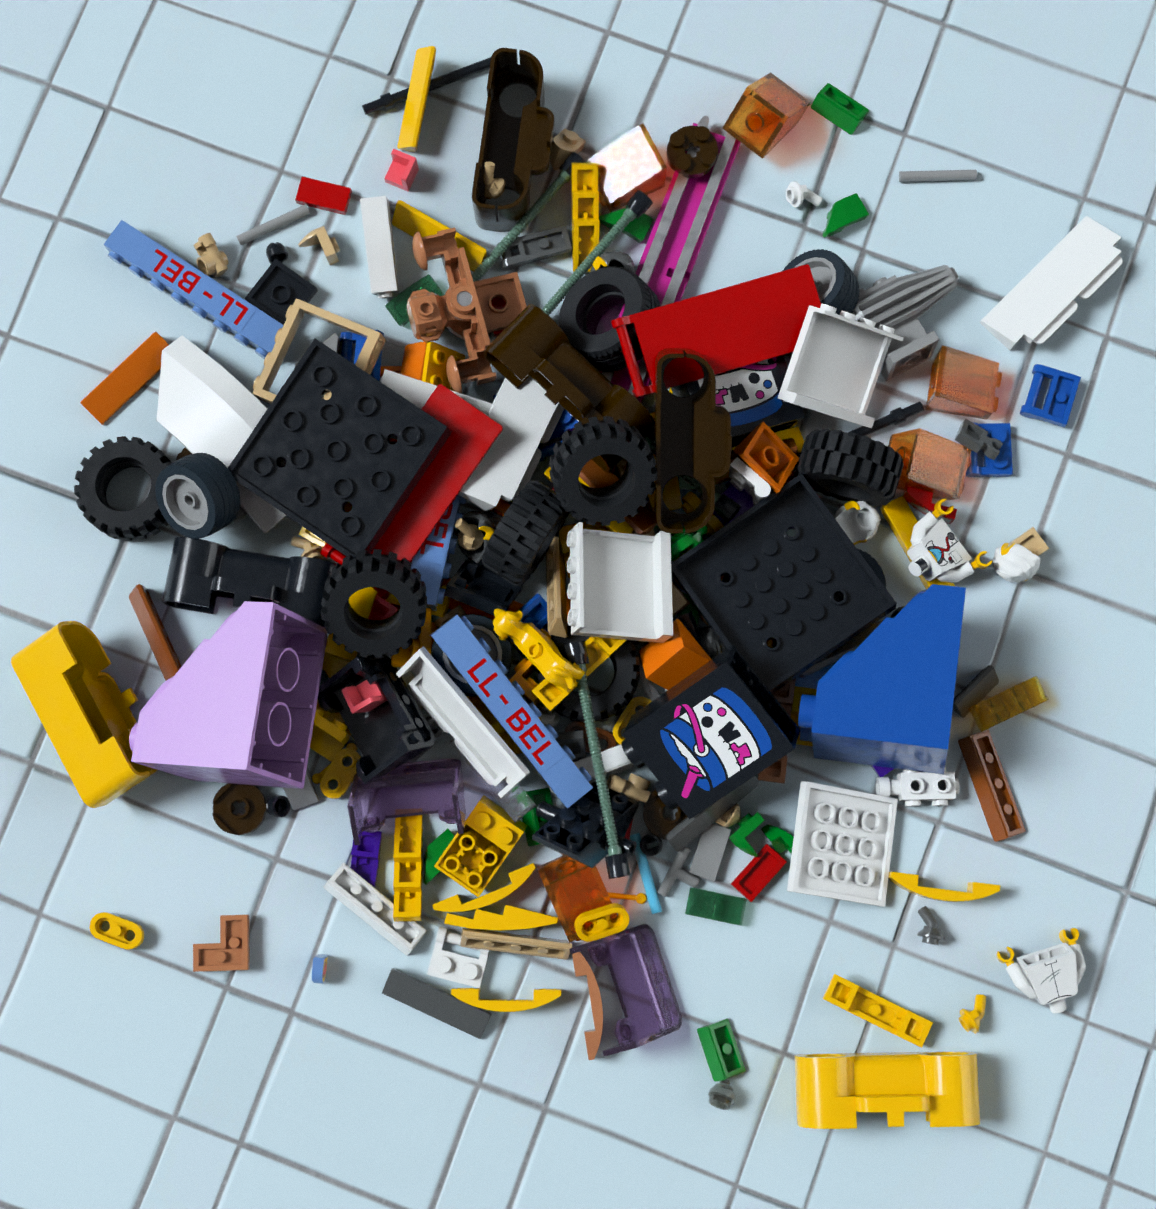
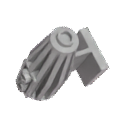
M942 265L901 277H896L895 275L888 279L883 277L877 280L872 287L866 290L860 289L859 300L852 313L857 315L855 321L859 322L860 318H865L876 322L875 328L879 329L880 324L895 329V335L903 337V341L891 339L881 371L886 381L931 359L939 338L935 331L927 334L918 318L957 287L959 278L953 267L949 268L947 265Z

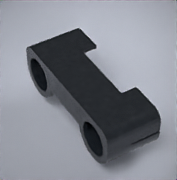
M176 537L162 603L173 608L214 614L217 597L234 599L233 607L240 608L244 601L274 602L324 627L325 621L321 617V602L326 580L331 575L336 563L301 556L285 558L231 549L222 544L202 539Z

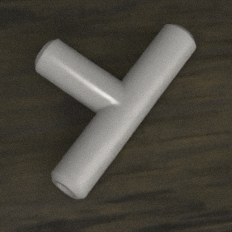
M685 846L678 851L657 891L658 894L667 897L676 879L693 888L697 887L700 879L681 869L691 851L688 847Z

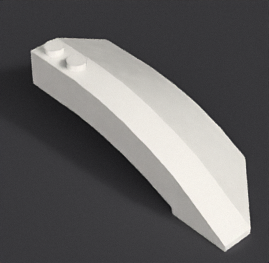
M183 335L162 350L156 422L158 421L192 454L201 452L210 454L222 461L228 468L267 408L224 367ZM285 458L279 461V466L282 468L286 465ZM237 482L240 492V506L265 534L287 517L280 510Z

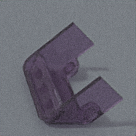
M449 758L404 763L374 782L364 784L356 773L347 806L354 845H360L363 831L368 833L379 831L385 825L388 818L438 813L439 819L447 824L456 823L458 834H464L466 810L461 761Z
M638 925L569 949L571 954L588 949L591 960L597 966L603 967L608 965L625 1016L618 1020L615 1026V1036L619 1044L602 1051L604 1056L640 1047L680 1029L682 1015L655 933L649 925Z

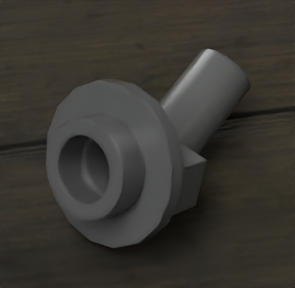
M927 906L919 909L918 913L927 926H924L917 933V936L922 937V942L938 945L939 940L945 941L941 929L938 928L936 919Z

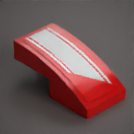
M907 487L903 492L905 500L924 515L929 511L932 513L935 510V504L931 503L933 492ZM941 505V509L946 512L949 507ZM953 508L951 513L940 515L937 519L940 520L942 518L945 523L951 524L955 520L957 509Z

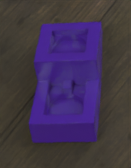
M355 828L350 868L376 888L382 832Z

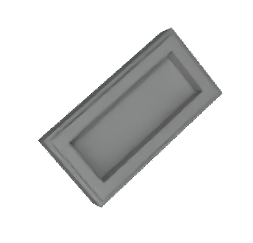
M711 824L701 833L689 870L690 874L715 881L731 829Z

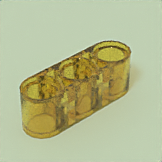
M1035 676L968 709L980 732H983L1049 700L1038 677Z

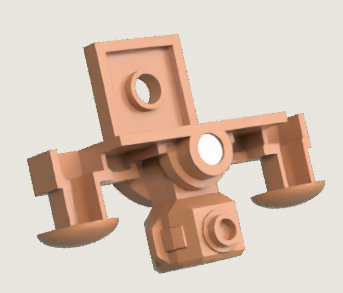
M455 228L437 231L435 235L422 238L420 233L416 232L412 240V249L417 264L421 269L427 271V261L442 258L449 289L444 296H439L426 289L412 292L407 300V313L414 337L418 340H423L425 343L439 340L440 335L447 327L455 336L464 339L469 358L455 361L453 355H451L446 364L447 378L454 391L462 393L461 384L476 381L477 385L494 382L496 372L492 373L490 363L484 356V350L490 344L488 333L504 330L527 307L517 272L473 282L464 247L459 249L457 247ZM494 298H501L505 301L506 306L503 309H495L491 301Z

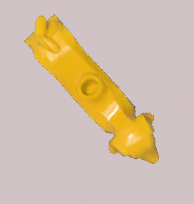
M496 608L494 610L493 626L499 639L505 640L508 636L512 638L515 645L547 681L562 687L567 693H570L575 687L573 678L580 680L585 672L578 664L573 663L572 665L562 657L546 629L539 630L533 623L521 622L520 620L523 617L522 611L512 612Z

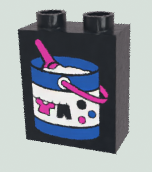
M784 355L715 375L716 405L725 407L730 414L732 447L739 445L761 422H764L775 433L794 428L805 417L801 406L778 399L788 369ZM703 379L671 388L672 392L679 397L693 395L700 389Z
M732 645L633 714L622 733V736L625 738L622 741V748L633 765L638 768L646 765L658 779V782L655 783V788L662 802L672 810L680 807L686 816L691 819L795 750L800 729L737 648Z

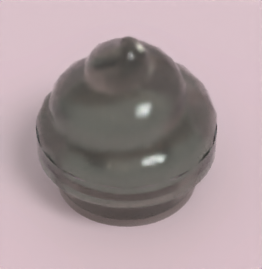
M722 1080L710 1088L708 1095L710 1097L709 1103L712 1106L722 1110H729L730 1106L735 1103L736 1095L729 1080Z

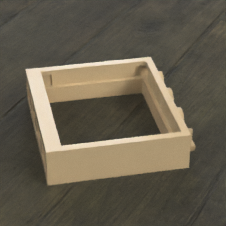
M296 298L294 304L290 305L287 309L284 326L276 333L275 345L272 352H269L265 357V367L261 375L257 376L254 381V391L252 394L259 400L269 404L276 397L269 390L305 313L367 338L355 365L371 375L386 339L380 332Z

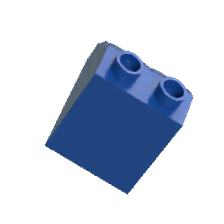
M932 584L926 591H920L894 618L886 617L855 651H848L818 681L816 696L802 694L798 717V727H801L800 740L812 742L814 758L944 775L949 747L966 588Z

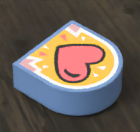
M318 954L313 958V983L324 984L328 955Z

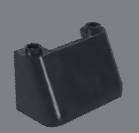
M385 654L384 658L375 659V655H368L367 658L356 657L319 687L318 693L320 707L331 713H340L359 747L363 757L356 762V772L364 784L374 782L435 744V736L402 676L399 678L396 675L398 672L397 667L391 665V659ZM365 680L370 685L378 683L388 701L369 712L352 714L341 690L345 687L357 686Z

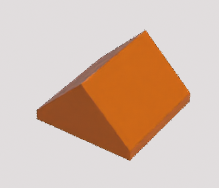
M761 422L733 450L755 473L770 485L775 493L780 492L799 460V457L764 422Z
M678 618L673 622V636L664 643L649 642L639 651L646 679L666 690L671 689L712 660Z

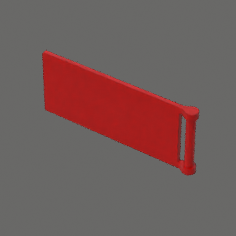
M806 264L629 316L619 317L612 320L611 323L613 329L617 331L633 383V396L640 398L655 393V358L661 350L666 348H688L695 350L704 356L715 375L782 356L794 351L809 305L820 308L821 302L810 266ZM634 324L652 385L644 386L626 327L627 325ZM686 357L672 360L666 366L663 374L664 384L667 389L700 380L704 377L700 364L694 359Z
M442 384L436 387L422 407V410L453 432L374 548L382 550L381 554L389 555V552L398 554L397 559L400 561L405 558L412 562L503 431V427ZM328 543L321 550V555L327 559L331 558L341 565L343 558L347 557ZM371 587L384 600L391 594L387 590Z

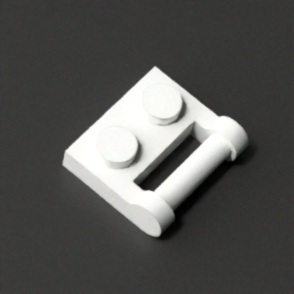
M738 457L731 463L729 470L730 483L739 491L744 489L753 497L754 505L769 496L771 487L763 478Z
M439 927L427 975L480 988L490 950L470 948L481 951L479 959L443 950L445 942L460 946L461 935L449 932L448 928Z

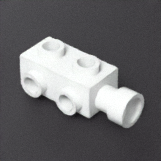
M946 767L944 775L903 770V773L897 774V779H889V777L876 778V795L885 797L898 795V801H905V806L907 807L922 806L921 801H932V806L948 805V800L956 799V794H959L960 789L959 780L955 778V772H946ZM940 780L945 782V790L938 788ZM912 781L918 782V791H914L911 788Z

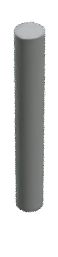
M976 169L899 171V182L977 179Z
M305 204L236 237L240 245H243L310 214V211Z

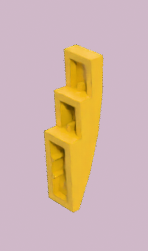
M597 162L571 163L573 272L578 269L577 267L582 264L584 259L599 244L600 220Z
M396 809L393 855L394 922L421 921L423 809Z
M505 905L503 915L476 909L474 919L447 913L444 924L470 929L502 931L530 929L556 924L559 918Z

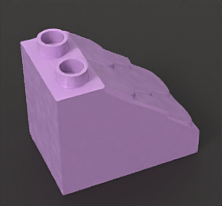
M244 601L240 608L224 621L211 639H204L178 672L166 680L141 709L138 723L132 727L129 736V744L133 752L131 762L192 781L304 789L328 635L326 629L274 602Z

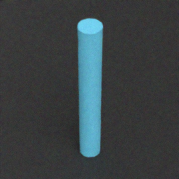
M640 833L630 835V840L637 843L634 854L651 913L662 912L647 857L640 849Z

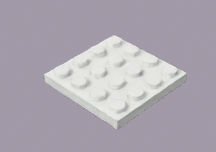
M801 781L787 891L885 907L898 799Z

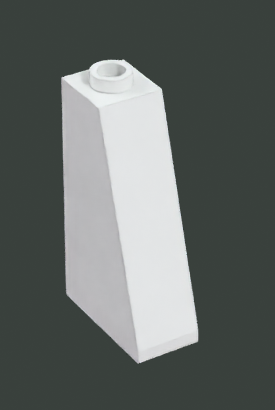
M386 196L361 198L360 204L371 293L378 294V298L393 297V292L399 291L390 201Z

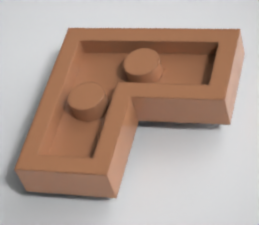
M249 915L220 916V943L193 944V972L250 970Z

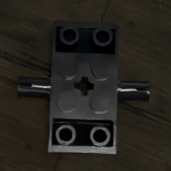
M593 782L591 784L593 788L569 808L564 807L560 809L546 801H542L537 807L536 816L548 822L532 835V840L590 868H594L608 855L607 849L610 846L608 845L609 842H607L608 838L606 836L608 835H606L607 831H605L606 828L604 827L605 821H603L604 817H602L603 810H601L602 807L600 806L601 800H599L600 796H598L599 789H597V783ZM609 789L607 792H609V799L611 800L610 806H612L611 809L613 810L614 827H616L617 841H619L618 845L621 847L622 853H627V858H630L636 850L637 843L625 838V834L638 809L639 801Z

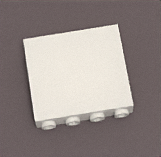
M822 303L820 308L809 305L778 399L872 428L875 418L867 416L865 413L891 339L903 341V337L895 335V329L880 324L879 329L875 328L876 322L865 318H860L859 322L855 321L857 315L842 310L840 315L835 314L837 310L835 307Z
M578 522L567 534V546L570 547V557L567 561V572L570 573L567 597L571 599V609L568 612L567 621L568 625L571 626V635L664 643L673 636L670 533L660 531L655 536L591 530L583 529V522Z

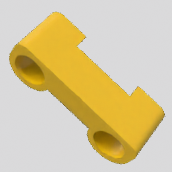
M77 621L60 622L11 658V664L81 799L87 806L91 808L105 806L157 771V769L131 762L133 752L130 748L129 736L132 727L137 722L129 707L137 702L138 699L132 688H128L121 693L112 676L106 672H101L110 666L111 662L100 641L88 627Z
M955 1051L795 1055L796 1115L799 1127L814 1129L857 1128L856 1111L886 1112L888 1127H904V1112L923 1111L926 1113V1121L930 1122V1127H964L980 1124L977 1053Z

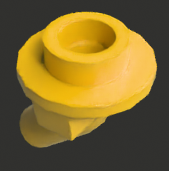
M977 994L975 996L974 1010H960L961 1017H959V1022L967 1032L972 1031L975 1034L979 1032L980 1020L985 1014L987 998L985 995Z

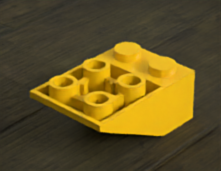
M483 795L434 867L479 897L518 842L527 825Z

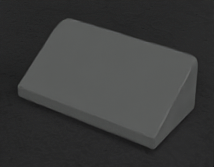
M992 665L985 667L954 698L953 710L960 717H966L999 683L998 676Z

